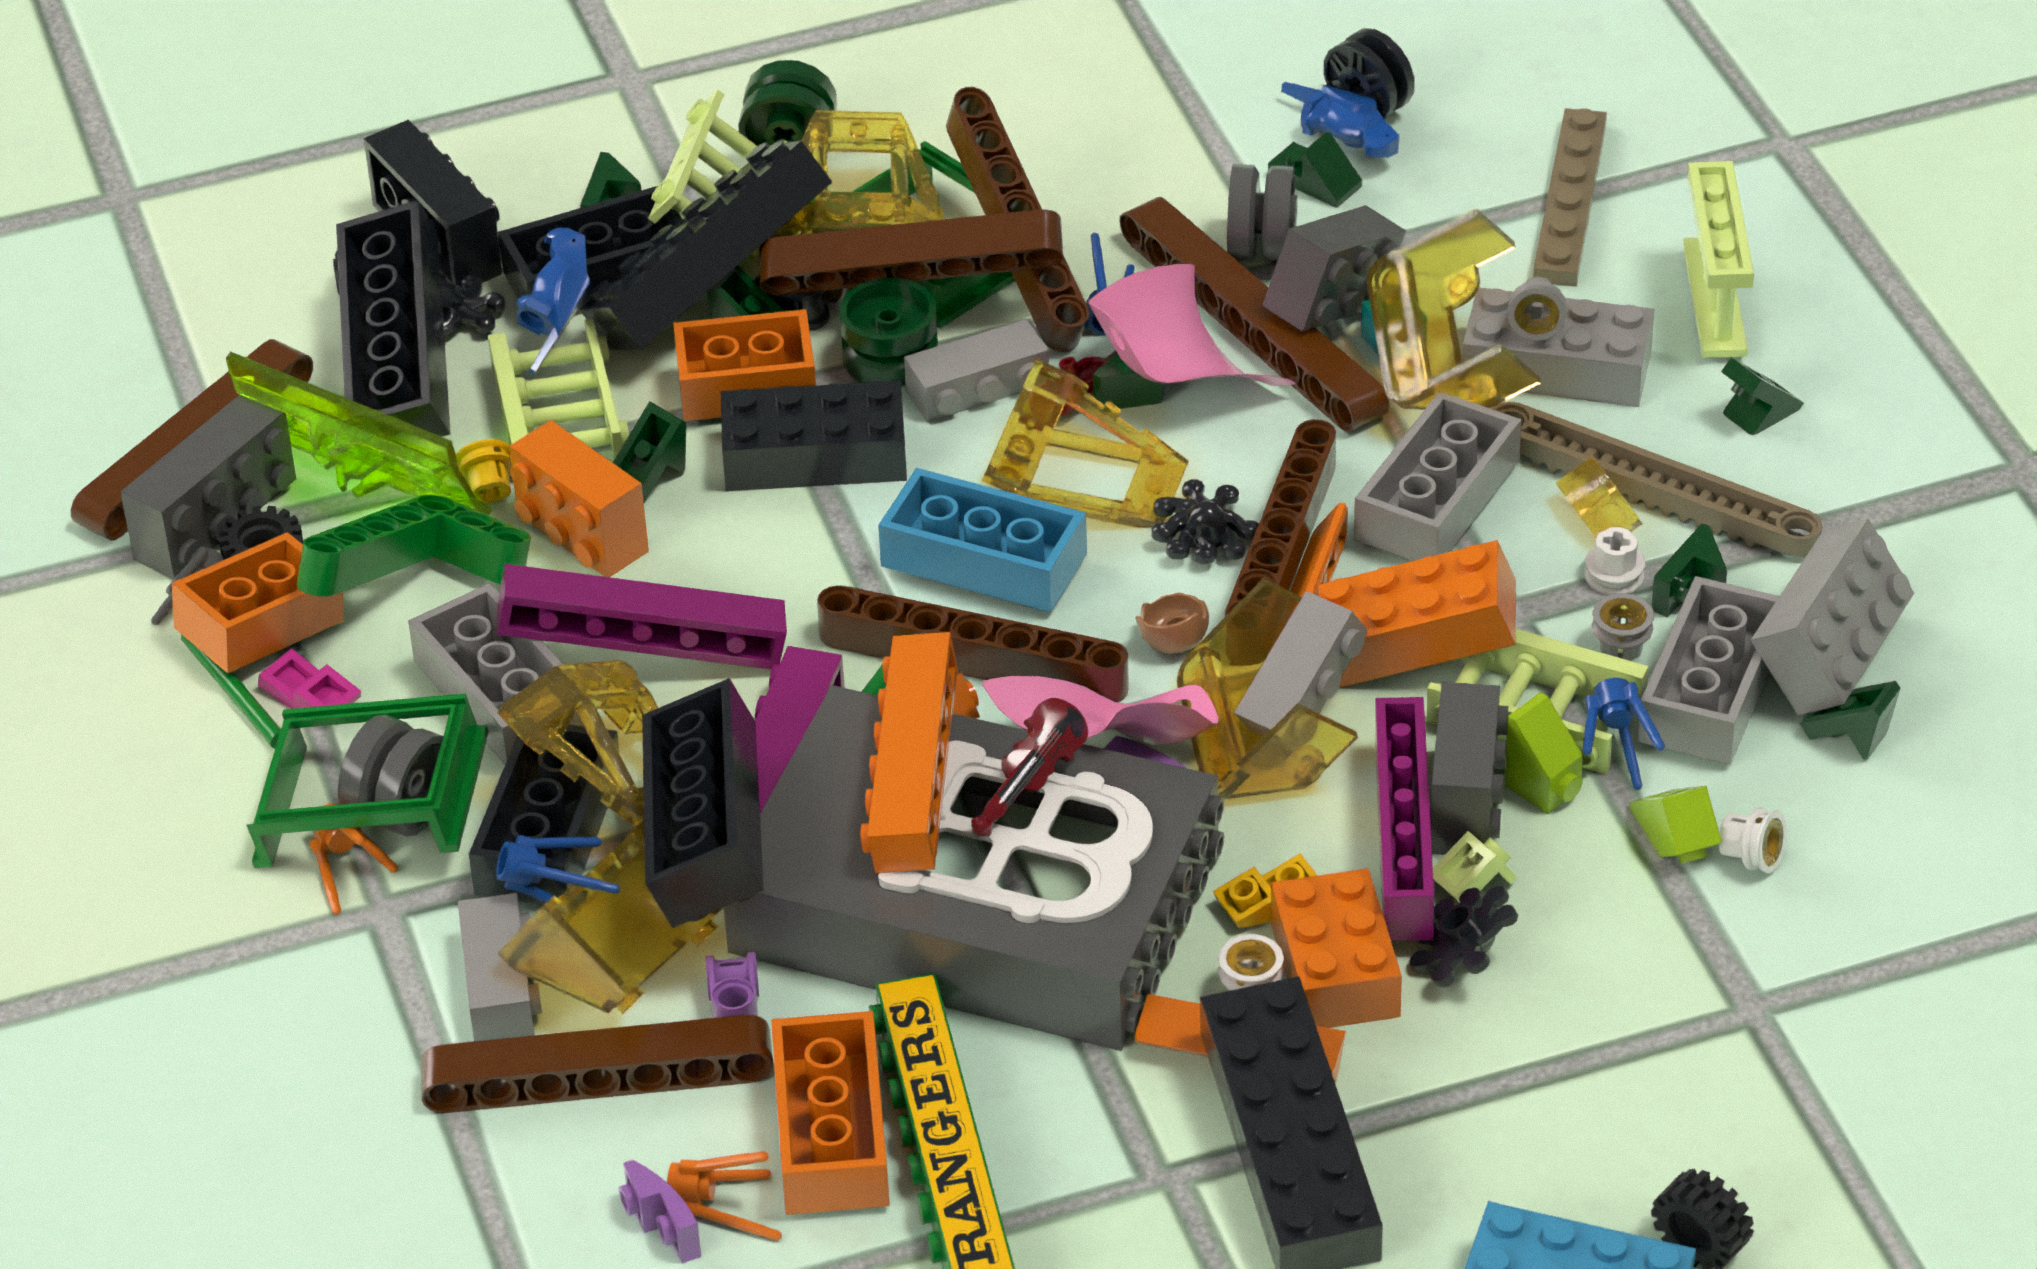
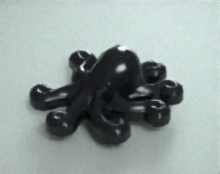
M440 273L444 336L456 331L462 324L476 325L477 332L480 333L493 331L496 327L495 317L490 313L482 311L488 309L489 311L499 312L505 308L504 297L496 292L480 297L482 279L477 275L470 274L464 276L461 281V287L460 285L454 286L448 283L446 276Z
M1191 479L1185 482L1182 487V495L1185 499L1160 497L1155 500L1153 512L1156 516L1165 518L1171 516L1174 512L1176 513L1166 523H1156L1151 528V536L1155 541L1167 543L1166 554L1172 559L1187 558L1190 553V547L1195 549L1194 558L1196 562L1209 564L1217 558V548L1220 545L1222 546L1221 551L1224 557L1233 560L1243 558L1246 552L1245 544L1240 540H1235L1233 531L1244 540H1253L1259 525L1257 521H1245L1240 515L1226 509V504H1234L1239 500V490L1229 484L1219 486L1214 498L1209 500L1203 495L1205 492L1203 482L1198 479ZM1181 531L1178 540H1173L1176 534Z
M1496 886L1489 889L1484 894V897L1478 888H1469L1460 895V904H1456L1450 898L1435 904L1434 916L1439 920V923L1437 925L1434 922V939L1418 940L1421 944L1429 943L1435 950L1431 953L1427 950H1420L1414 953L1409 960L1411 968L1418 973L1433 970L1431 979L1439 987H1448L1453 984L1456 979L1454 971L1462 963L1466 970L1472 974H1478L1486 970L1490 964V959L1486 952L1491 949L1496 938L1495 936L1503 927L1514 925L1519 916L1512 905H1504L1509 899V894L1504 886Z

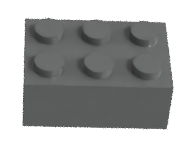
M1367 205L1289 228L1262 306L1301 331L1360 313L1361 302L1388 293L1387 282L1393 267L1402 255L1401 244L1406 230Z
M1442 682L1431 792L1430 825L1432 854L1445 855L1467 831L1472 833L1483 844L1489 837L1500 839L1501 809H1493V804L1503 803L1504 775L1496 774V769L1505 770L1507 741L1498 740V735H1507L1509 706L1499 705L1500 685Z

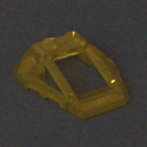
M816 110L807 126L802 142L828 175V152L890 153L891 193L828 192L827 187L778 229L771 238L944 220L945 217L937 192L902 112ZM908 165L919 202L909 197Z
M1035 358L981 481L1003 491L1086 512V518L1138 528H1150L1156 523H1164L1166 517L1156 516L1153 512V504L1160 497H1175L1189 460L1149 430L1144 429L1142 432H1139L1119 417L1122 412L1121 409L1110 401L1103 405L1087 393L1089 385L1077 376ZM1066 403L1126 443L1057 430L1054 427ZM1046 445L1138 464L1123 501L1031 483Z
M621 660L557 665L501 705L497 713L527 746L539 755L545 749L564 762L560 770L573 781L578 780L580 776L585 778L604 793L600 800L603 804L644 834L643 788L636 787L597 709H601L624 735L642 733V715L659 707L651 692L637 678V673L632 666ZM576 711L609 776L562 737Z

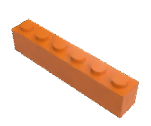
M950 632L893 636L890 656L883 657L882 669L886 688L879 689L878 705L882 721L875 722L874 741L878 754L870 756V777L873 789H866L865 807L869 823H862L861 825L863 853H871L875 873L935 869L958 672Z

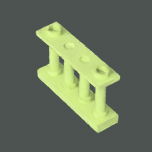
M717 90L706 101L701 98L698 99L688 111L685 119L689 121V124L668 174L657 186L651 197L655 204L648 219L656 223L671 208L685 218L682 212L692 203V201L682 195L686 184L706 199L717 190L714 186L715 183L694 168L697 158L722 176L731 170L738 172L741 169L705 142L708 132H711L744 158L757 147L716 115L725 95L721 91ZM759 247L738 266L743 269L756 257Z
M1733 161L1689 162L1688 181L1698 238H1683V249L1702 358L1747 356L1748 349L1736 288H1753L1754 271Z
M593 318L584 320L587 342L552 348L540 366L546 367L590 360L592 370L529 381H525L524 377L515 378V376L522 375L521 370L531 368L540 350L518 353L517 349L509 350L505 332L488 335L492 372L509 445L534 431V427L542 426L550 420L558 424L603 416L605 428L571 434L591 448L610 445L613 459L616 458L629 436L627 421H618L604 365V362L609 361L607 340L605 335L597 336ZM591 388L597 389L599 399L532 410L530 405L522 406V404L528 403L529 398Z
M1516 629V645L1461 658V662L1466 664L1455 683L1476 684L1484 669L1510 675L1500 694L1499 705L1509 706L1508 716L1520 708L1516 707L1529 681L1555 688L1550 701L1560 718H1562L1574 694L1583 697L1593 695L1594 687L1599 682L1609 678H1622L1629 683H1636L1639 698L1641 699L1648 684L1649 666ZM1433 682L1427 688L1426 722L1438 725L1441 685ZM1597 716L1592 752L1590 755H1585L1582 752L1585 726L1562 720L1583 755L1582 768L1607 775L1610 770L1612 734L1606 733L1609 727ZM1498 735V740L1507 741V735Z

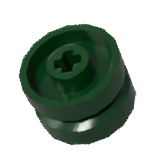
M777 60L765 64L750 76L745 88L743 108L738 123L739 133L756 146L765 142L768 145H772L780 140H786L787 142L802 140L818 161L825 155L831 142L833 121L837 109L836 89L828 76L815 66L798 60Z
M897 277L876 278L861 283L847 292L839 305L843 365L852 377L862 383L901 380V387L905 386L904 357L938 346L935 298L927 288L914 281Z

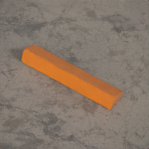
M1339 502L1313 531L1267 649L1268 655L1304 593L1308 591L1318 596V585L1331 582L1347 540L1348 507H1346L1345 503Z
M1148 994L1136 1029L1134 1041L1141 1045L1208 1057L1200 1034V1003ZM1316 1025L1334 1081L1337 1082L1346 1031Z

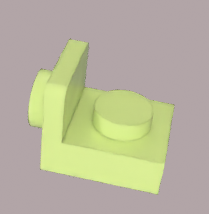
M1469 831L1433 867V880L1459 904V897L1465 890L1474 887L1481 891L1497 873L1510 885L1517 876L1505 865L1511 857L1494 840L1489 837L1483 844Z

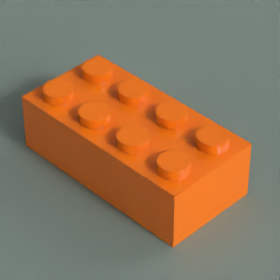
M1498 540L1471 545L1463 549L1435 556H1427L1419 560L1391 567H1383L1375 571L1335 579L1318 585L1319 597L1353 611L1368 630L1360 653L1351 659L1342 674L1339 688L1516 645V579Z
M873 1011L771 1019L786 1215L890 1206Z

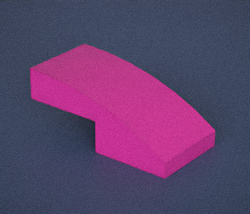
M292 648L262 671L258 677V686L291 709L351 704L361 697V690L328 664L318 670Z

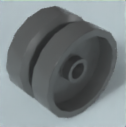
M1233 164L1228 197L1227 252L1236 260L1251 261L1256 253L1258 234H1262L1265 258L1268 262H1278L1289 228L1296 227L1295 168L1291 166H1271L1266 175L1265 193H1261L1260 174L1256 166Z
M388 715L374 716L355 735L343 759L338 780L340 805L428 797L443 736L423 728L413 729L408 723ZM426 821L382 826L385 829L408 837L418 835L429 826V823Z

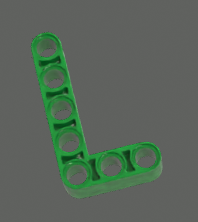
M422 495L304 539L296 586L300 591L313 596H333L432 557H436L491 582L501 584L505 564L526 566L531 536L522 529L452 499L439 495Z

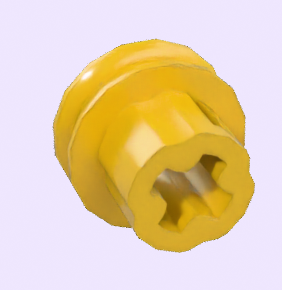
M499 439L479 440L465 445L455 455L458 478L470 486L471 496L475 502L492 504L502 501L510 495L509 476L511 475L510 468L512 466L510 445L507 442Z

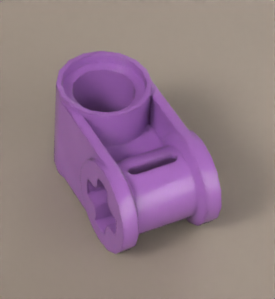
M748 952L745 958L716 960L713 955L705 956L712 1017L758 1016L757 997H759L756 952Z

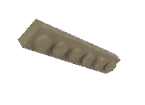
M1565 108L1533 277L1547 278L1552 284L1577 286L1606 131L1607 112L1592 111L1584 108Z

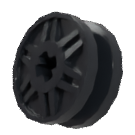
M1362 28L1347 37L1345 41L1331 48L1323 60V75L1328 86L1375 99L1377 110L1384 120L1393 111L1409 103L1414 94L1415 77L1409 60L1401 47L1388 35L1376 29Z

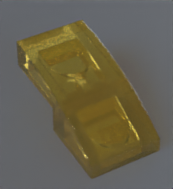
M1593 456L1556 482V485L1595 538L1598 533L1611 527H1620L1632 532L1643 524Z

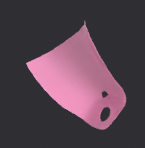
M1174 264L1137 272L1116 281L1089 300V306L1109 341L1116 349L1120 359L1133 371L1149 381L1164 384L1211 377L1242 376L1270 386L1295 384V382L1277 376L1245 374L1222 353L1201 321L1195 298V265Z
M1007 676L982 682V686L997 708L1017 726L1026 730L1028 729L1023 723L1024 720L1031 717L1037 705L1048 698L1063 699L1074 705L1081 712L1088 726L1087 739L1103 731L1114 729L1146 744H1176L1198 736L1217 725L1219 720L1208 694L1198 685L1180 687L1141 702L1124 704L1107 699L1085 686L1053 678ZM1180 700H1189L1192 707L1188 708L1174 703Z

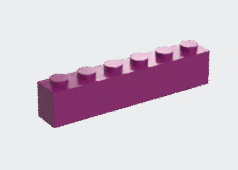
M511 564L504 565L497 602V635L770 670L775 663L780 664L787 634L785 600Z
M787 646L780 664L775 663L770 672L767 695L759 697L755 709L760 813L830 687L834 685L845 688L843 658L841 654Z
M1424 697L1375 698V754L1382 913L1391 941L1433 940L1434 882Z

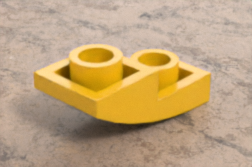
M1300 853L1263 876L1254 866L1212 892L1238 928L1252 927L1271 922V882L1318 875Z

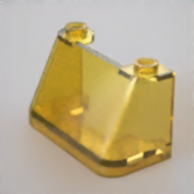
M644 820L626 835V838L614 851L608 852L585 875L586 877L616 884L620 887V892L618 894H611L573 885L559 898L554 895L540 907L498 953L511 969L607 1014L611 1013L615 1008L624 1014L644 995V992L639 987L690 941L698 947L719 927L713 919L724 907L710 912L699 921L686 922L677 927H671L645 885Z

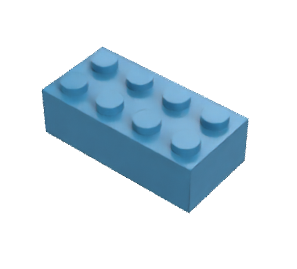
M920 468L914 470L878 525L881 567L1050 613L1087 555L1086 512Z
M1488 1201L1464 1269H1694L1696 1249Z

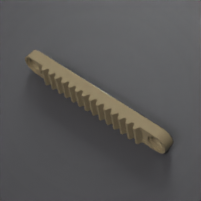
M1504 402L1492 408L1493 410L1521 419L1520 455L1530 458L1534 467L1538 468L1541 463L1547 465L1550 473L1554 474L1557 469L1563 471L1565 478L1569 480L1576 475L1584 486H1587L1592 481L1595 482L1600 492H1603L1606 487L1611 488L1616 498H1619L1623 493L1627 494L1632 504H1636L1639 499L1643 500L1648 510L1652 511L1655 506H1659L1664 516L1668 517L1672 512H1675L1680 522L1685 523L1691 518L1694 520L1697 528L1701 523L1707 524L1711 527L1713 534L1717 536L1723 530L1727 532L1729 539L1733 542L1738 537L1743 538L1746 546L1749 548L1757 543L1795 557L1807 556L1822 533L1821 519L1817 514L1807 509L1521 403ZM1791 529H1802L1806 530L1810 534L1806 536H1794L1789 534L1787 531Z

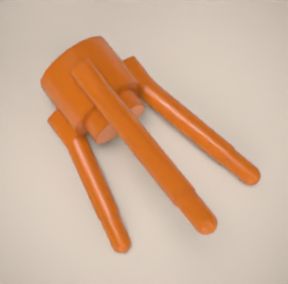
M329 803V804L324 805V806H331V805H337V804ZM359 827L312 831L315 837L309 842V847L316 855L327 899L330 903L331 911L335 915L341 913V906L326 854L328 851L337 854L344 853L350 850L356 843L361 845L390 872L395 873L398 870L397 864L373 843Z
M766 1152L744 1153L703 1160L681 1159L680 1163L672 1162L670 1164L667 1183L681 1196L693 1216H699L775 1241L782 1238V1233L778 1230L702 1205L704 1200H713L716 1182L769 1179L771 1172L768 1169L716 1170L765 1162L768 1159Z

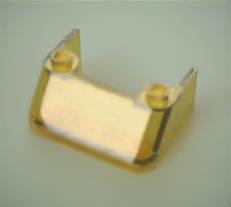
M1477 208L1380 257L1373 263L1368 272L1367 286L1384 390L1387 397L1401 408L1425 410L1440 391L1487 408H1492L1541 384L1540 377L1502 344L1462 363L1453 310L1467 304L1476 295L1480 286L1478 267L1516 249L1515 242Z
M1264 578L1186 656L1177 675L1178 688L1189 685L1200 686L1208 694L1217 712L1218 724L1191 738L1199 771L1218 775V796L1224 799L1305 789L1315 783L1321 774L1358 739L1355 730L1299 703L1264 737L1251 732L1234 713L1302 598ZM1181 700L1183 706L1192 707L1189 700Z

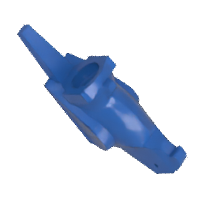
M1289 82L1282 83L1281 92L1304 103L1301 111L1302 133L1312 136L1316 132H1329L1347 146L1365 149V155L1370 157L1389 158L1398 153L1399 134L1383 119L1377 110L1375 99L1322 84V90Z
M556 228L546 235L544 242L550 244L551 261L537 275L532 295L522 296L516 302V305L519 307L516 315L518 319L517 324L537 335H549L528 372L533 376L549 352L554 348L581 305L590 284L586 266L585 236L569 228Z

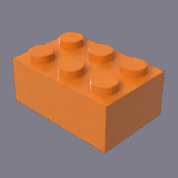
M806 309L673 323L684 421L720 418L721 391L782 388L785 386H816L815 365Z
M552 420L509 446L512 466L510 474L514 482L516 498L514 507L524 523L532 524L546 534L555 545H561L575 555L584 566L592 567L604 577H611L649 552L641 482Z
M287 532L173 582V625L179 633L225 672L230 673L343 622V592L333 596L320 597L306 594L297 588L303 544Z
M1369 868L1271 882V927L1275 941L1282 949L1284 957L1283 968L1286 979L1300 977L1315 1024L1331 1028L1401 1017L1402 975Z

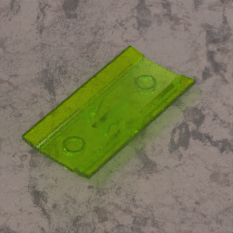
M230 351L226 357L229 376L233 380L237 394L286 413L291 447L313 455L314 460L326 470L335 465L337 486L340 491L345 492L348 481L356 479L361 480L360 484L352 489V493L356 498L384 486H389L413 497L439 495L487 515H490L492 512L489 506L476 498L458 468V460L451 440Z

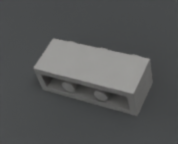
M1027 319L904 357L906 391L927 422L1038 388L1045 384L1046 380L1050 379L1049 350Z
M1306 591L1234 713L1251 732L1297 752L1303 741L1308 739L1314 732L1317 717L1327 700L1332 698L1338 691L1341 676L1349 662L1360 653L1364 645L1365 635L1368 632L1367 628L1353 611Z
M517 893L457 901L474 1041L535 1035L532 1015L541 1014L542 1008L539 985H528V978L537 977L534 947L524 949L523 944L524 942L533 941L529 912L519 913Z

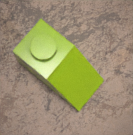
M1540 692L1508 716L1505 786L1549 814L1562 803L1573 800L1581 790L1583 782L1581 778L1583 755L1549 697Z
M1707 786L1671 789L1629 802L1631 812L1660 857L1678 856L1679 863H1686L1707 857L1706 847L1722 843Z

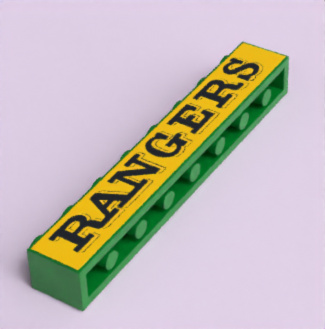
M933 973L876 983L877 1004L870 1005L868 1009L873 1011L875 1035L882 1034L884 1040L878 1042L882 1071H892L893 1075L892 1079L887 1080L892 1109L901 1108L903 1116L897 1117L902 1147L911 1146L913 1154L907 1155L912 1186L921 1184L923 1193H917L922 1225L931 1223L933 1232L927 1233L932 1264L941 1263L943 1269H1015L936 975Z

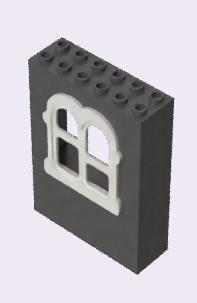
M832 685L760 813L764 890L756 893L745 902H734L724 907L728 953L746 957L748 952H756V960L875 990L876 983L935 973L944 1007L1122 1051L1130 1032L1136 1033L1147 995H1155L1158 990L1161 976L1160 968L1163 962L1170 963L1174 956L1177 943L1176 934L1179 928L1185 929L1189 924L1193 910L1192 900L1195 894H1202L1205 890L1209 875L1208 866L1211 860L1217 861L1222 853L1225 836L1224 832L1218 831V824L1224 810V798L1218 796V775L1083 744L1074 752V758L1069 762L1061 759L1055 762L1054 773L1048 776L1046 783L1041 789L1034 793L1022 791L1013 802L1037 809L1027 828L1015 829L993 823L992 833L989 837H976L971 832L972 818L952 813L951 807L960 791L992 798L1007 779L1001 768L1003 757L1013 750V745L1016 742L1026 739L1028 731L953 713L939 833L945 831L990 842L993 846L979 874L971 880H964L927 870L875 873L871 853H863L861 825L862 823H869L865 807L866 789H873L870 777V756L878 754L874 741L875 722L882 721L879 712L878 696ZM1058 814L1117 828L1110 838L1094 844H1078L1056 839L1049 835V831ZM1016 850H1024L1080 864L1088 871L1091 878L1090 885L1083 894L1065 901L1046 900L999 888L997 882L1011 854Z

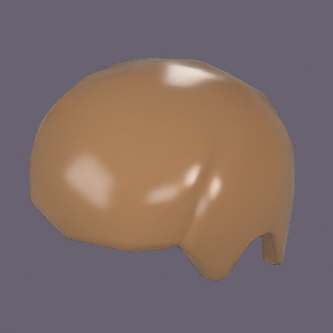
M1178 592L1161 596L1151 604L1143 603L1141 617L1136 616L1135 619L1142 638L1152 649L1172 655L1185 653L1197 646L1208 629L1209 612L1203 600Z

